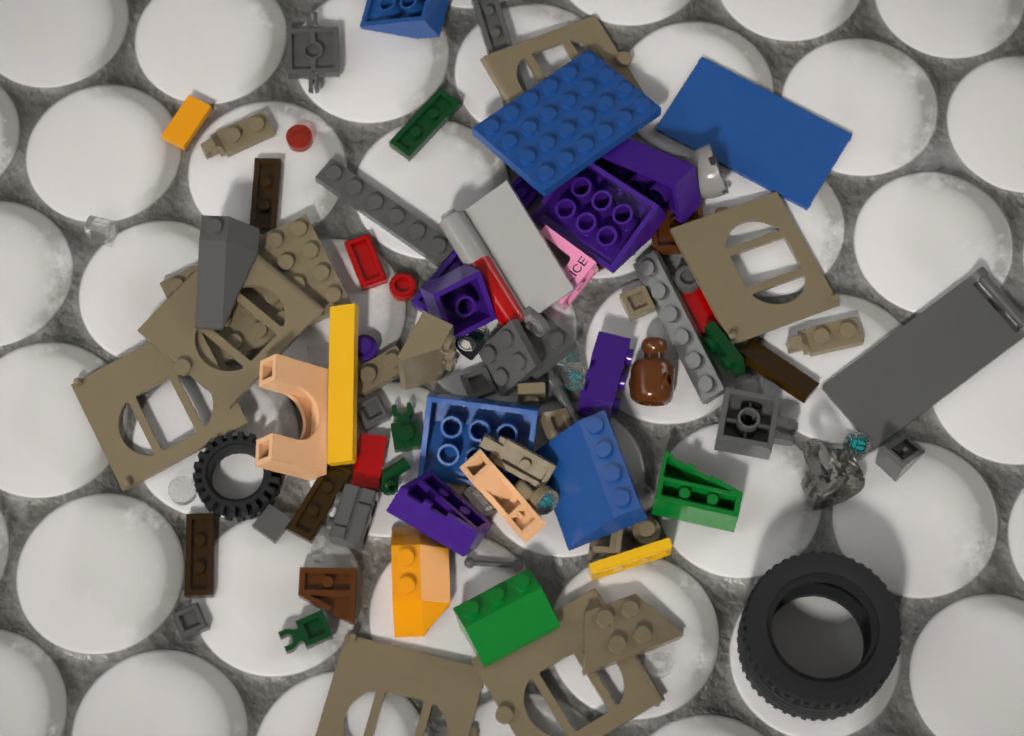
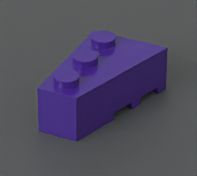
M601 331L598 332L589 370H587L585 375L583 390L581 389L579 395L578 413L580 416L588 417L605 410L610 420L612 414L618 415L621 399L617 398L619 389L624 390L628 374L623 373L625 365H631L634 349H630V338Z
M431 470L401 486L386 510L463 557L478 548L493 525Z

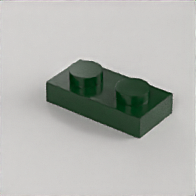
M714 321L705 325L704 342L711 353L715 352L722 368L726 372L730 371L735 378L745 374L743 356Z

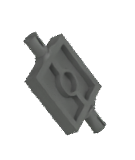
M311 11L307 12V26L286 29L288 79H309L308 92L314 94L313 85L315 94L320 91L319 79L340 77L338 26L324 27L318 25V13L313 11V20Z

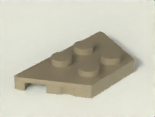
M636 594L589 610L584 613L582 620V629L584 631V638L582 639V651H584L583 676L680 640L683 634Z

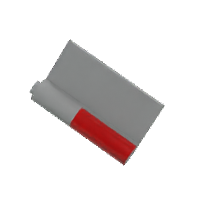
M508 180L465 211L451 209L441 216L442 221L439 223V226L463 265L467 264L480 270L497 321L502 328L510 320H519L521 326L525 325L575 290V287Z

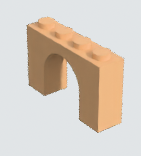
M277 353L260 361L259 387L284 394L292 399L300 410L303 429L299 439L275 433L257 439L255 467L308 481L327 474L329 369Z

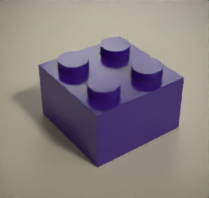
M464 264L419 287L429 314L452 324L456 340L497 319L481 272L470 265Z

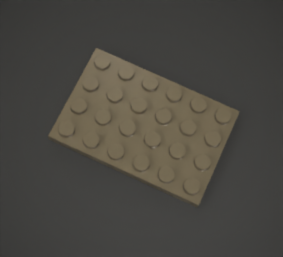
M306 214L260 235L258 255L325 308L322 312V317L316 318L308 327L330 317V307L352 304ZM198 265L160 282L167 299L198 269ZM257 287L240 289L239 292L280 326L284 325V307L274 294ZM237 302L224 329L214 330L245 357L263 349L276 336L273 331ZM204 335L218 364L225 363L230 365L236 362V360Z

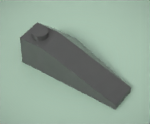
M202 215L198 253L196 329H224L236 304L239 291L247 280V274L258 257L259 228L230 216Z

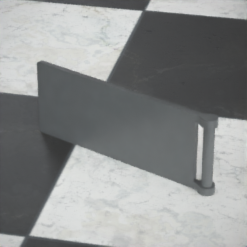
M984 267L979 268L968 279L823 385L822 390L860 435L869 440L867 443L873 449H877L1024 338V315L988 276L989 272ZM980 283L1021 328L1019 331L1015 332L976 289L975 284Z

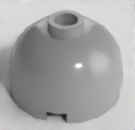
M710 144L692 151L686 161L695 166L700 197L712 199L728 194L729 190L726 181L722 179L720 165Z

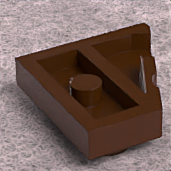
M300 567L299 598L349 624L355 625L357 568Z

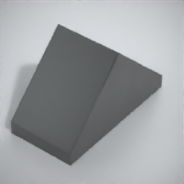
M904 433L883 447L875 464L896 482L925 451Z

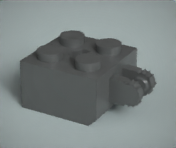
M725 387L714 450L769 460L773 444L792 446L795 445L796 440L792 435L775 432V428L795 430L798 428V422L794 419L778 416L780 399L776 396ZM749 422V426L744 425L743 423Z

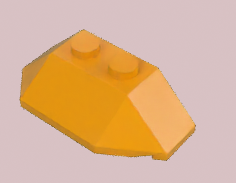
M412 526L392 527L391 565L395 638L424 637L451 605L449 548Z

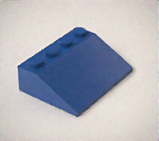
M367 0L360 27L364 30L415 39L440 37L449 0Z
M430 392L426 400L418 477L431 470L444 482L474 486L459 467L479 449L489 457L491 452L479 446L485 433L497 440L501 435L506 438L508 437L534 452L540 406ZM497 466L513 485L521 479Z
M605 410L577 421L535 451V453L557 464L546 485L558 493L559 501L554 511L569 551L648 519L615 429Z

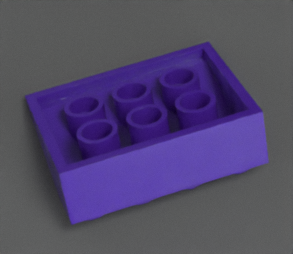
M594 163L545 196L531 214V218L543 227L547 225L611 273L618 270L648 242L667 217V214L659 205Z

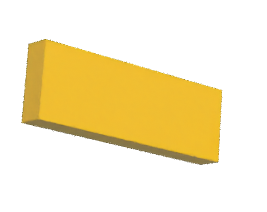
M668 537L589 563L588 573L590 579L594 581L670 556L673 547L671 540Z

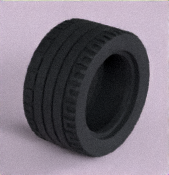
M811 551L807 554L804 552L799 556L793 555L789 559L785 558L781 563L773 565L772 569H768L751 591L742 612L737 631V653L740 655L738 659L742 664V671L746 673L745 678L747 681H750L752 689L758 692L757 695L762 696L767 704L770 703L774 709L782 710V713L785 715L787 713L791 717L796 718L797 716L801 717L802 720L811 719V721H816L817 719L826 721L829 718L834 720L840 716L844 717L847 713L851 714L856 709L863 707L865 703H868L893 670L898 660L897 657L900 654V645L902 644L900 637L903 633L901 629L902 620L899 618L900 612L896 608V600L893 599L891 591L887 590L885 582H882L880 577L873 574L872 570L865 567L863 563H858L855 559H850L846 555H836L834 552L826 553L821 551L816 553ZM809 596L826 598L840 604L854 617L861 630L863 655L860 664L848 673L832 678L812 677L796 670L782 657L774 642L772 621L775 613L788 602Z

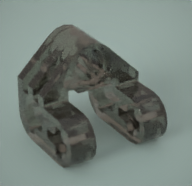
M814 438L805 443L803 456L810 470L805 473L801 482V488L813 511L845 502L863 489L865 478L849 446L840 443L829 444L825 440ZM816 446L821 447V450L818 452L819 457L814 456V453L817 451ZM836 451L842 452V454L839 456L840 461H838L836 458ZM848 475L854 476V478L851 480L852 485L846 484V482L849 480Z

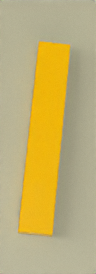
M355 303L330 307L327 464L330 466L357 463L359 306Z

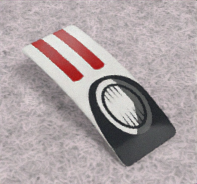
M468 334L455 340L456 352L469 360H473L484 347L482 342Z

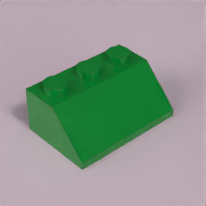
M529 568L453 608L461 631L484 668L560 628V624L541 586Z

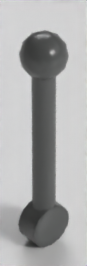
M468 557L464 561V565L467 568H473L474 566L513 568L516 572L523 569V562L519 559L513 562L479 561Z

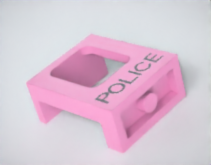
M545 225L542 230H539L545 241L552 243L570 257V261L563 270L575 287V290L556 303L566 311L598 272L599 268L596 261Z

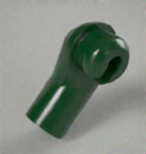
M404 457L382 471L380 488L385 495L396 494L399 489V476L411 469Z

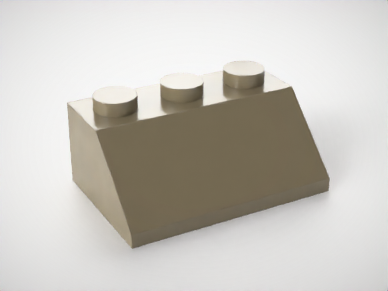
M422 312L397 357L401 388L408 390L441 380L447 371L451 372L454 369L458 358L455 355L457 347H455L456 337L454 336L452 324L429 313Z

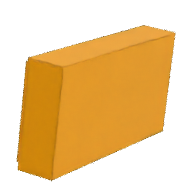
M188 95L162 133V140L185 151L211 113L212 107Z

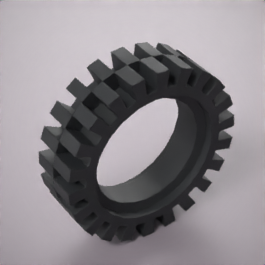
M238 431L237 436H233L232 432L226 433V438L223 439L219 435L214 438V444L208 442L205 445L206 451H200L197 455L199 461L194 463L195 473H193V480L198 496L209 511L212 510L219 518L221 515L229 521H232V518L244 521L246 516H249L250 520L256 518L255 513L260 511L262 514L268 504L273 505L275 503L274 497L279 496V486L282 485L281 473L263 469L261 485L252 495L246 498L229 499L222 496L215 490L212 483L216 466L221 460L232 454H247L255 458L257 437L252 433H249V436H245L244 431Z

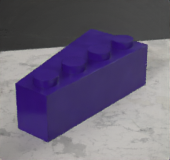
M628 138L594 162V164L623 183H627L640 194L657 202L656 204L664 212L668 209L676 215L675 220L681 224L702 205L695 166L687 161L677 159L668 153L651 148L647 144H642Z

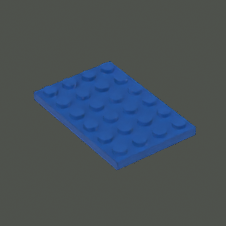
M588 49L472 128V135L545 197L659 117L662 108Z

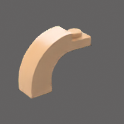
M481 449L459 467L525 543L547 525Z

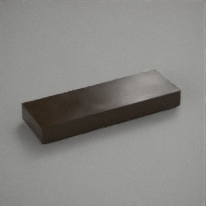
M255 158L250 225L259 228L260 234L269 232L277 228L282 171V160L278 158Z
M753 338L739 351L746 365L802 403L809 399L820 384Z
M328 465L327 474L316 479L287 527V531L312 544L334 508L337 492H343L345 484H348L353 476V470L344 465Z
M215 513L186 515L185 598L214 597Z

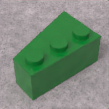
M665 450L651 514L734 533L743 492L713 476L708 477L697 471L696 467L688 463L686 465L673 458V454Z

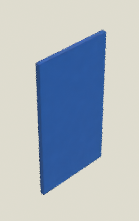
M703 57L698 60L694 70L655 129L660 134L693 151L706 144H710L719 165L773 193L778 192L780 197L805 210L811 207L812 201L852 137L851 133Z

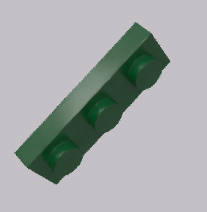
M440 88L389 141V146L410 162L460 109V102Z

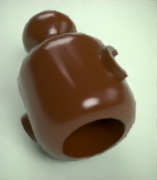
M648 337L641 344L644 358L637 359L631 367V375L628 382L630 397L635 403L640 405L664 406L673 399L675 367L670 361L664 359V354L667 351L665 339Z

